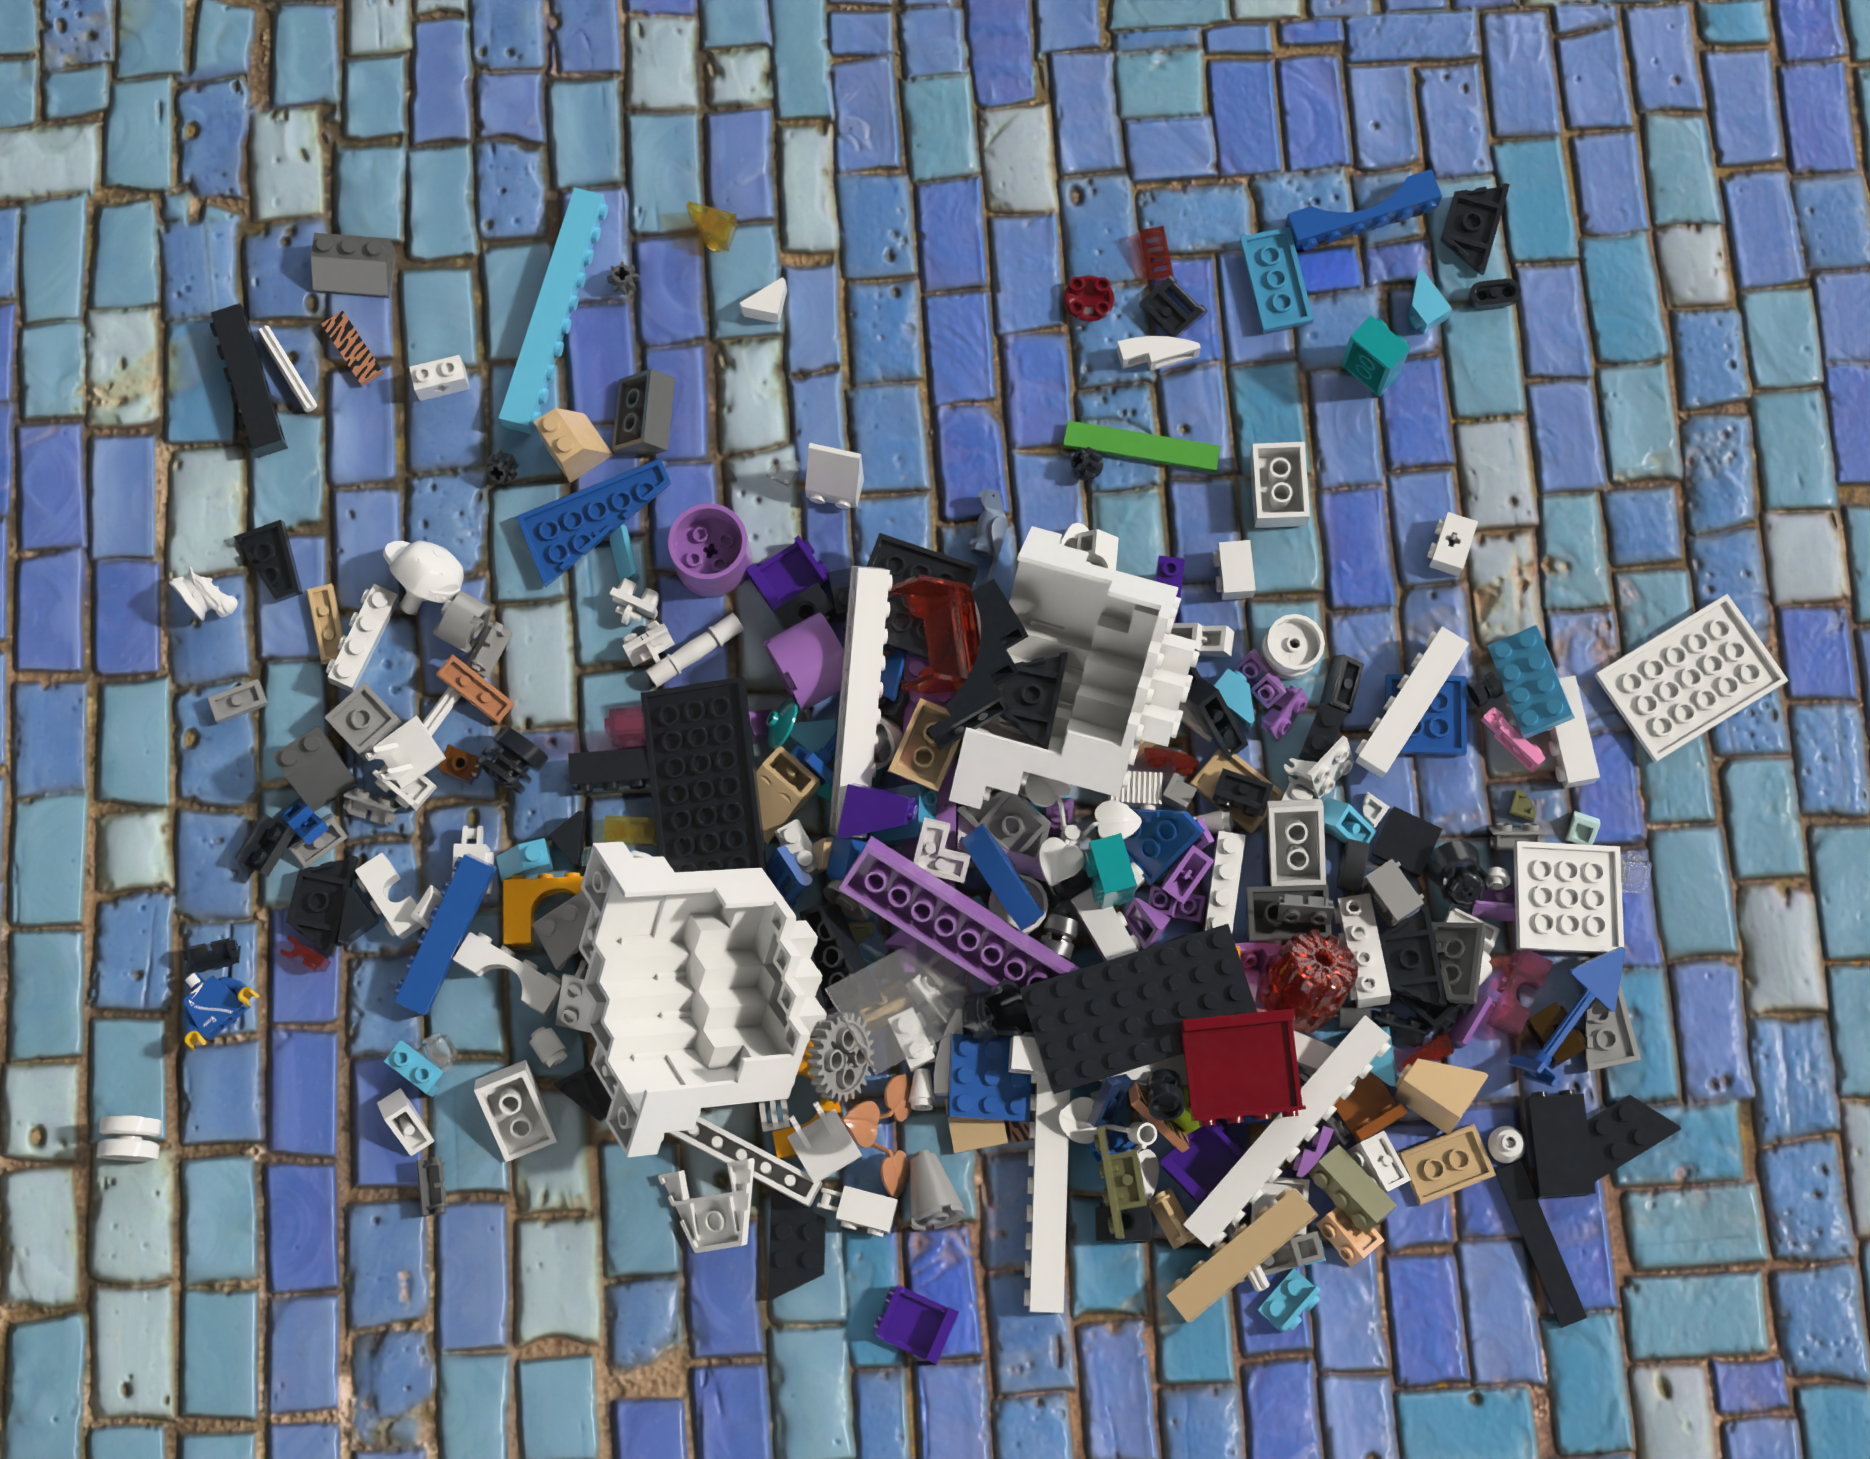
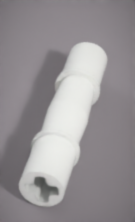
M731 613L712 627L709 626L708 631L692 639L672 655L668 653L660 662L645 670L656 688L677 674H681V670L700 660L720 645L722 647L725 642L744 631L736 615Z

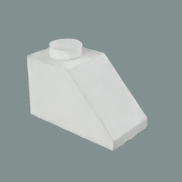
M401 1088L377 1102L385 1122L410 1156H413L434 1142L433 1137L415 1107Z

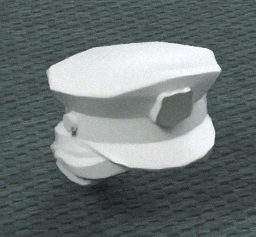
M191 567L186 577L173 578L169 581V584L201 621H204L205 613L211 609L215 610L220 617H226L232 614L238 605L235 597L223 594L219 591L218 586H214L211 583L212 578L196 575Z

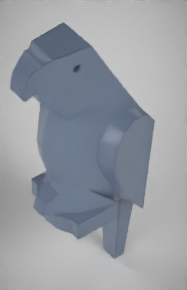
M992 489L981 490L976 499H980L983 512L977 522L976 538L969 543L972 554L992 558L986 583L992 579L1009 524L1004 513L1000 493Z

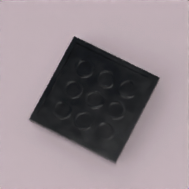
M879 533L867 567L890 570L889 575L892 576V588L888 591L887 602L890 603V614L885 620V628L888 631V639L885 646L943 665L979 571V566ZM847 619L843 627L844 632H846Z

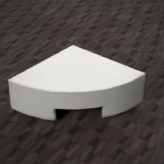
M1367 792L1362 803L1363 817L1375 829L1390 807Z

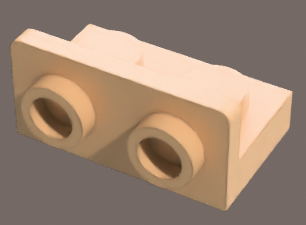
M1339 1207L1334 1208L1316 1223L1322 1235L1331 1242L1339 1252L1340 1257L1350 1267L1356 1265L1385 1241L1375 1228L1365 1235Z

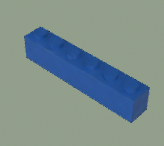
M469 853L457 858L452 869L455 872L451 882L447 881L441 891V896L444 898L440 906L436 905L430 914L429 920L432 923L428 931L424 930L417 944L420 945L417 955L413 954L406 965V969L409 972L405 980L400 979L394 991L397 994L394 1002L423 1016L429 1014L452 966L453 958L459 950L497 871V866Z

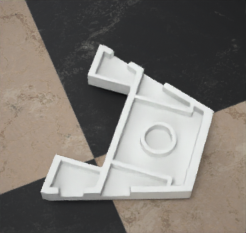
M754 1158L727 1163L732 1187L731 1192L689 1198L684 1170L658 1175L661 1185L665 1184L670 1194L668 1199L671 1205L676 1207L682 1219L680 1224L695 1253L747 1244Z

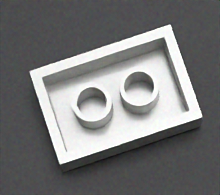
M1305 442L1252 444L1250 466L1254 528L1307 526L1310 510Z
M1322 800L1267 801L1271 886L1326 885L1324 807Z

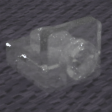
M1628 851L1627 854H1620L1622 893L1647 894L1652 863L1643 853L1638 851Z

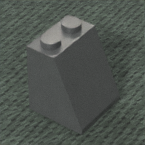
M318 726L272 754L284 776L313 812L358 785V782L332 741Z

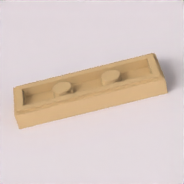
M332 583L306 589L321 663L323 665L328 664L332 658L336 660L340 652L337 647L344 635Z

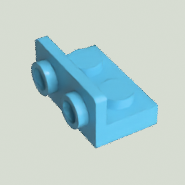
M399 1041L384 1062L424 1093L433 1097L439 1090L435 1084L443 1075V1071L404 1041Z
M1293 1268L1257 1311L1281 1333L1287 1329L1292 1332L1302 1321L1299 1317L1305 1308L1310 1311L1320 1300L1317 1294L1321 1289L1312 1285Z

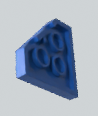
M1132 809L1141 818L1142 822L1134 834L1124 839L1130 863L1134 862L1144 872L1142 876L1150 886L1205 832L1187 811Z

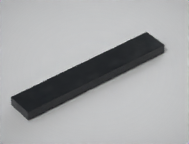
M1521 1160L1495 1170L1497 1180L1559 1327L1563 1328L1588 1318Z

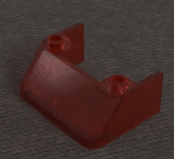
M920 574L892 585L891 590L888 592L906 596L909 612L915 617L924 620L930 667L920 670L918 679L902 684V690L924 694L959 690L971 672L980 645L975 601L971 594V589L964 583Z

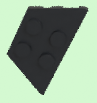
M1507 183L1501 184V187L1489 189L1487 187H1480L1472 191H1455L1440 241L1480 275H1484L1510 186Z
M1067 652L1059 653V656L1048 659L1040 657L1030 662L1014 663L1019 673L1007 680L1004 699L1010 710L1001 714L1000 717L1040 747L1047 750L1065 672Z
M349 856L348 859L337 862L330 861L315 868L308 867L299 870L286 918V923L332 958L335 956L347 887H352L359 859L357 856Z
M1425 905L1411 917H1406L1400 921L1393 929H1388L1379 935L1390 992L1445 1008L1447 1007V1000L1429 906Z
M592 1065L554 1083L557 1089L599 1122L606 1120L612 1099Z
M1631 1095L1626 1096L1587 1120L1594 1182L1681 1130V1127Z
M771 1192L768 1300H774L825 1275L826 1218L777 1192Z

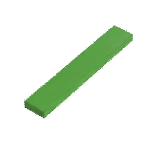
M1074 421L1067 422L1063 448L1083 449L1086 451L1087 447L1098 450L1099 454L1213 473L1217 471L1221 448L1218 445Z

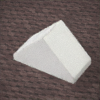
M783 277L740 302L743 316L779 323L787 294L785 279Z

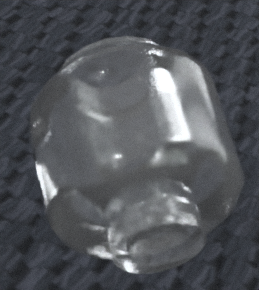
M437 1032L420 1041L421 1046L417 1052L441 1069L443 1073L454 1067L452 1062L457 1059L458 1052L448 1035H440Z

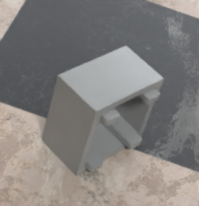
M365 682L324 717L365 762L367 761L365 757L367 752L372 753V749L376 744L404 725Z
M1393 859L1365 876L1360 887L1364 894L1370 893L1373 908L1388 929H1393L1400 921L1417 913L1424 904L1422 901L1424 896L1417 894L1399 869L1401 866L1400 862L1395 863Z

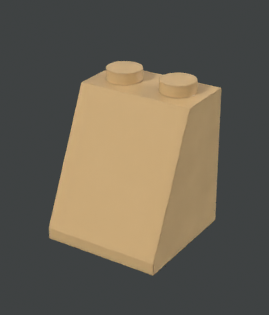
M554 408L534 421L543 445L569 483L613 456L584 413Z
M1417 1059L1413 1066L1407 1064L1400 1074L1396 1086H1394L1398 1089L1394 1098L1450 1135L1489 1075L1481 1071Z

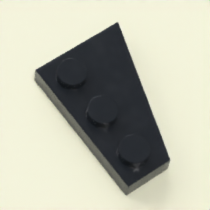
M278 520L233 536L246 553L245 555L258 571L259 576L275 600L280 602L303 594L284 521Z

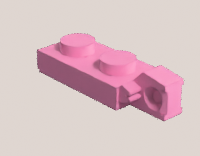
M1493 707L1481 719L1495 733L1494 738L1530 772H1534L1546 759L1541 749L1535 744H1530L1522 736L1521 730L1514 725H1510L1506 721L1504 713Z

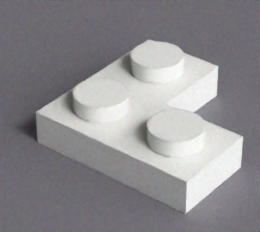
M924 817L913 863L935 877L964 883L970 854L945 849L950 823Z

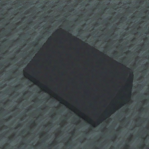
M1345 654L1333 656L1320 704L1323 703L1343 712L1351 713L1364 664Z

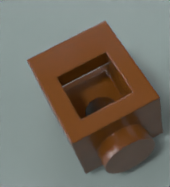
M448 744L444 752L446 759L439 764L438 770L445 776L472 785L473 780H477L482 771V767L476 762L479 757ZM464 760L465 765L461 768H458L457 765L459 761Z

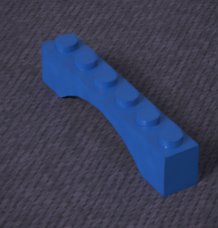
M1431 169L1408 176L1402 186L1391 197L1371 208L1356 212H1332L1310 206L1288 213L1285 225L1291 228L1296 250H1309L1325 241L1332 243L1348 234L1358 235L1367 228L1374 226L1375 228H1381L1396 219L1403 221L1412 217L1413 214L1422 211L1423 213L1432 212L1439 206L1442 194Z

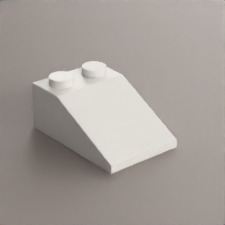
M809 443L805 485L806 497L818 504H824L825 502L834 503L836 507L841 509L857 508L864 482L861 454Z
M527 1060L475 1080L474 1092L505 1162L557 1142L540 1091Z

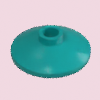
M792 698L785 700L776 712L771 711L766 721V725L769 726L768 744L773 749L779 748L786 741L794 726L798 705L797 701Z

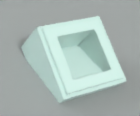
M1574 811L1565 840L1575 844L1593 845L1600 827V819Z

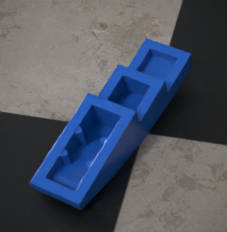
M983 823L961 839L988 885L1021 931L1045 914L1028 892L1030 890L1014 869V863Z

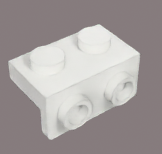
M386 764L380 771L375 769L372 772L377 778L374 783L386 793L389 790L397 795L395 800L405 809L410 806L417 811L437 788L424 775L404 790L401 789L396 780L382 782L379 776L388 773L386 770L389 768Z

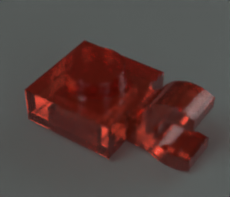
M288 937V940L294 943V949L287 952L281 948L280 952L282 955L290 959L298 956L304 959L302 964L315 972L319 967L326 972L331 964L328 959L302 945L296 938Z

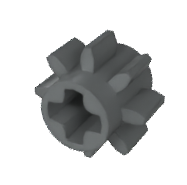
M621 261L620 265L616 267L611 266L612 275L607 276L608 283L612 284L613 292L619 290L625 296L630 290L636 291L634 282L640 281L639 274L635 273L634 265L632 264L628 267Z

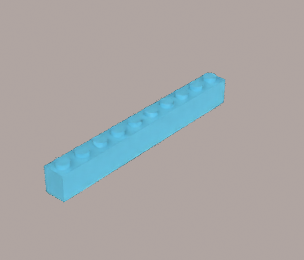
M575 187L573 189L499 415L500 423L504 428L532 434L535 427L534 421L541 417V412L539 411L542 403L545 404L548 399L549 389H547L549 380H553L556 374V359L561 357L564 343L562 340L564 334H568L570 331V315L572 311L577 309L579 302L577 294L579 288H583L586 281V273L584 272L586 266L592 263L594 242H598L600 238L601 228L599 226L601 220H605L608 213V205H606L603 194Z

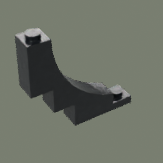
M994 579L981 584L971 592L976 601L981 621L979 650L975 663L964 684L945 705L951 716L937 722L928 729L939 750L964 737L966 727L976 730L1010 710L997 686L1019 673L1007 649L1029 636Z
M1190 667L1188 675L1193 676L1186 703L1183 704L1199 723L1203 731L1213 738L1222 755L1229 761L1232 759L1231 756L1233 754H1238L1249 744L1219 689L1201 678L1196 668Z

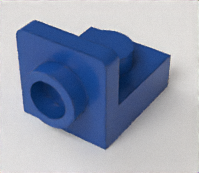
M1121 1121L1115 1124L1116 1126L1125 1127ZM1107 1130L1111 1154L1126 1152L1135 1145V1143L1129 1140L1127 1133ZM1093 1141L1088 1146V1149L1097 1162H1102L1101 1151L1096 1150L1095 1142Z

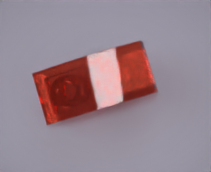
M1144 748L1143 763L1150 764V767L1166 766V763H1170L1171 773H1177L1179 776L1193 775V772L1198 771L1199 760L1192 756L1170 749Z

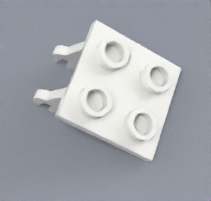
M418 716L413 717L376 744L372 749V753L367 752L365 754L368 761L382 759L389 768L386 770L387 774L379 776L382 782L396 780L403 790L446 759Z
M1342 736L1318 762L1290 758V763L1294 767L1290 768L1284 764V769L1287 774L1298 777L1295 780L1288 776L1289 783L1302 786L1314 792L1315 797L1320 799L1324 794L1332 791L1335 782L1342 775L1350 772L1354 759L1348 739Z
M581 960L575 976L563 974L555 1025L590 1032L587 1022L593 1003L583 988L585 980L583 978L587 965L585 960Z
M818 1101L813 1103L821 1118L801 1129L793 1115L789 1119L796 1132L787 1136L814 1184L862 1156L836 1110L833 1109L825 1114Z

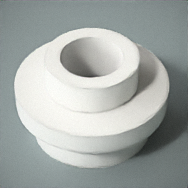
M1492 867L1486 870L1489 876L1487 880L1491 889L1501 890L1510 884V876L1506 869Z

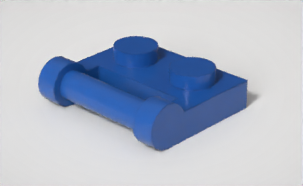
M783 845L775 850L767 862L768 876L792 910L800 893L811 884L812 877L809 873L801 870L795 856L790 853L786 845ZM790 879H792L794 885L791 887L789 892L786 893L784 888L788 884Z

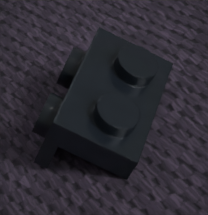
M1222 768L1212 800L1217 801L1216 804L1222 808L1232 809V807L1241 809L1242 813L1249 817L1257 818L1258 815L1263 817L1273 784Z

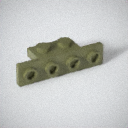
M1100 1126L1097 1127L1098 1134L1094 1135L1096 1150L1101 1151L1102 1162H1099L1100 1176L1102 1179L1106 1178L1107 1189L1103 1190L1106 1206L1111 1208L1112 1217H1108L1109 1230L1111 1234H1115L1117 1239H1124L1125 1235L1120 1211L1147 1206L1139 1154L1137 1150L1111 1154L1107 1130L1105 1127Z

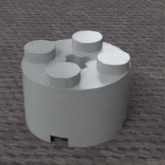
M459 591L453 601L448 599L443 605L441 613L444 616L436 625L433 634L461 651L469 653L478 643L475 638H477L480 632H484L491 620V607L471 595Z

